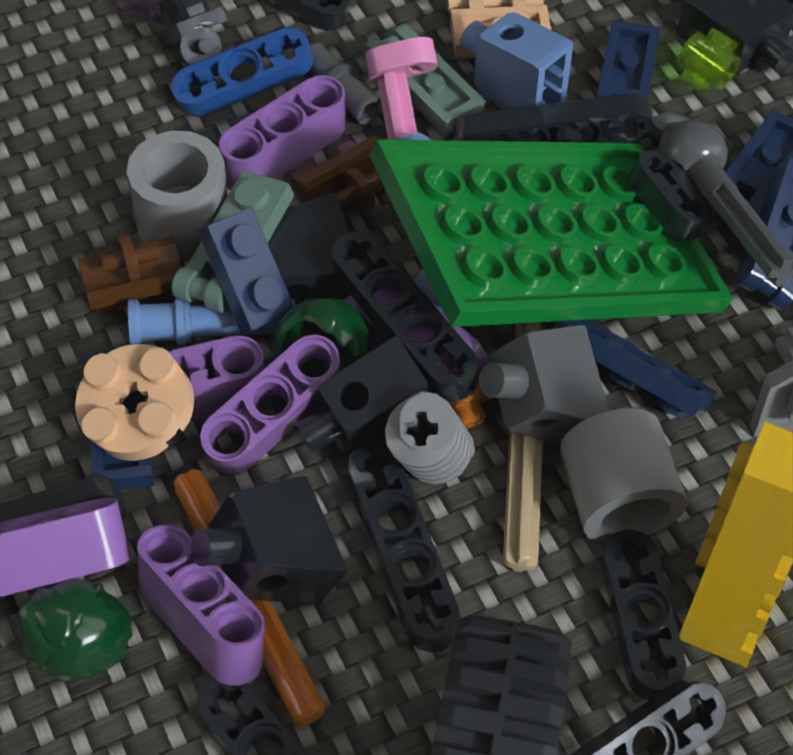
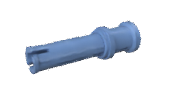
M175 298L173 303L140 304L137 299H128L130 345L141 344L142 342L175 341L177 346H186V343H192V337L275 334L278 324L282 320L276 319L253 331L241 334L231 309L226 313H220L208 309L205 304L190 305V302Z

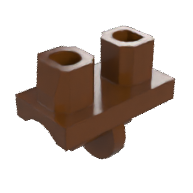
M371 136L358 144L349 139L335 147L331 155L332 159L318 167L306 163L294 170L292 178L297 195L303 202L337 192L342 211L352 206L362 213L373 208L376 203L374 193L384 188L369 156L376 141L379 139Z
M128 233L118 236L119 249L77 258L90 309H99L100 313L104 316L123 312L125 307L128 306V299L149 297V300L162 303L176 298L172 293V282L177 271L182 268L174 236L133 245Z

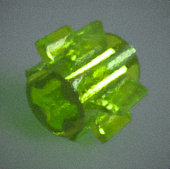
M714 28L710 30L707 36L701 32L695 33L688 39L679 54L678 63L687 68L681 75V79L705 93L708 92L711 85L718 90L723 89L733 79L741 63V59L732 53L738 43Z

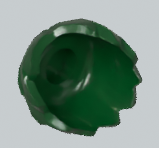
M312 298L298 302L282 318L275 331L274 343L277 358L302 337L319 335L326 337L336 346L339 352L341 370L368 354L370 345L369 330L362 313L346 301L335 298ZM310 359L301 366L300 372L308 377H320L328 371L330 366L324 360Z
M71 578L34 588L25 605L19 611L18 635L25 659L36 669H42L50 676L65 681L95 678L121 662L125 656L126 645L133 636L130 625L131 617L124 605L116 597L99 588L98 584L87 580Z

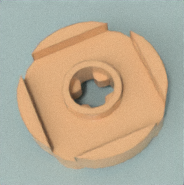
M132 344L116 348L107 354H97L86 363L83 371L84 378L80 382L76 395V417L85 436L94 445L100 447L112 457L120 460L136 461L156 456L169 447L166 442L174 437L178 429L183 432L190 422L194 408L193 387L190 379L167 350L146 344ZM138 390L142 395H148L147 402H141L137 405L136 413L129 414L128 409L122 405L125 398L134 391Z

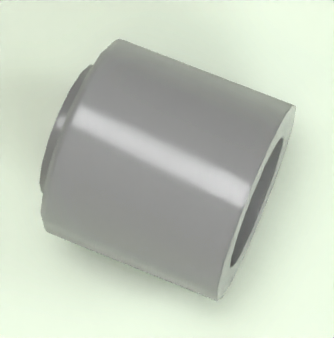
M171 130L153 135L140 143L128 159L126 174L135 224L140 239L145 243L174 236L179 258H189L194 255L201 243L197 230L212 224L228 196L225 162L219 148L207 137L191 131Z
M621 408L605 411L583 420L571 428L562 438L559 453L583 531L589 539L607 542L613 534L626 529H633L650 535L674 523L685 512L688 502L661 424L655 414L638 408Z

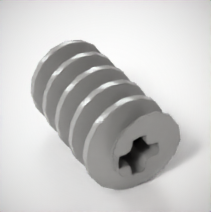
M421 391L397 405L388 417L385 428L388 448L407 471L423 483L439 485L451 482L464 472L475 453L473 438L449 402L437 394Z

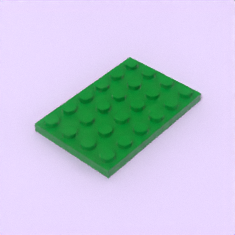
M377 140L369 155L451 327L723 313L733 300L732 295L698 238L693 241H684L669 234L631 188L628 182V174L640 155L645 152L641 143Z

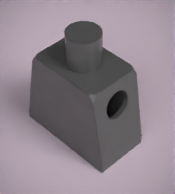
M584 325L534 331L521 335L492 352L488 360L489 363L480 372L479 386L482 393L489 398H498L504 424L511 432L561 444L562 438L571 428L589 417L609 411L587 329Z

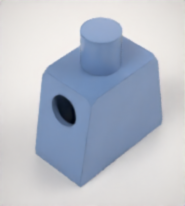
M516 12L507 13L490 27H487L478 20L471 22L466 27L461 36L460 44L476 55L474 83L477 89L499 109L505 110L566 102L573 42ZM535 128L523 129L530 135L539 131Z

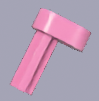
M429 37L405 39L372 48L365 53L369 80L378 83L388 140H394L402 134L417 133L407 78L428 73L438 67L434 42Z

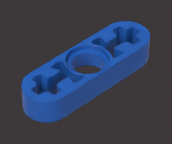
M282 28L181 69L172 81V93L184 113L194 117L205 116L302 77L313 65V52L307 36L301 30ZM292 48L295 57L286 60L283 51ZM266 56L272 67L267 70L262 61V58ZM249 63L256 66L254 74L245 81H234L230 78L232 70L240 64ZM220 75L224 87L218 88L214 77ZM195 85H201L202 94L193 97L191 88Z

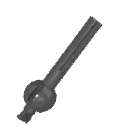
M670 111L653 116L654 127L651 133L661 137L657 151L667 155L681 168L710 206L718 212L771 283L776 287L784 286L786 279L793 277V258L745 200L735 183L724 171L728 149L722 133L708 122L697 119L691 120Z

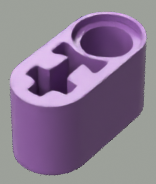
M231 336L169 352L190 379L193 387L194 408L190 421L210 417L264 370L262 348L255 340L246 336ZM238 370L248 371L243 374H232V372Z

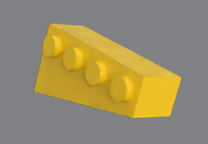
M765 421L755 445L742 440L695 562L696 565L705 568V571L679 634L681 641L747 668L758 637H761L770 616V611L776 598L780 595L793 564V432Z

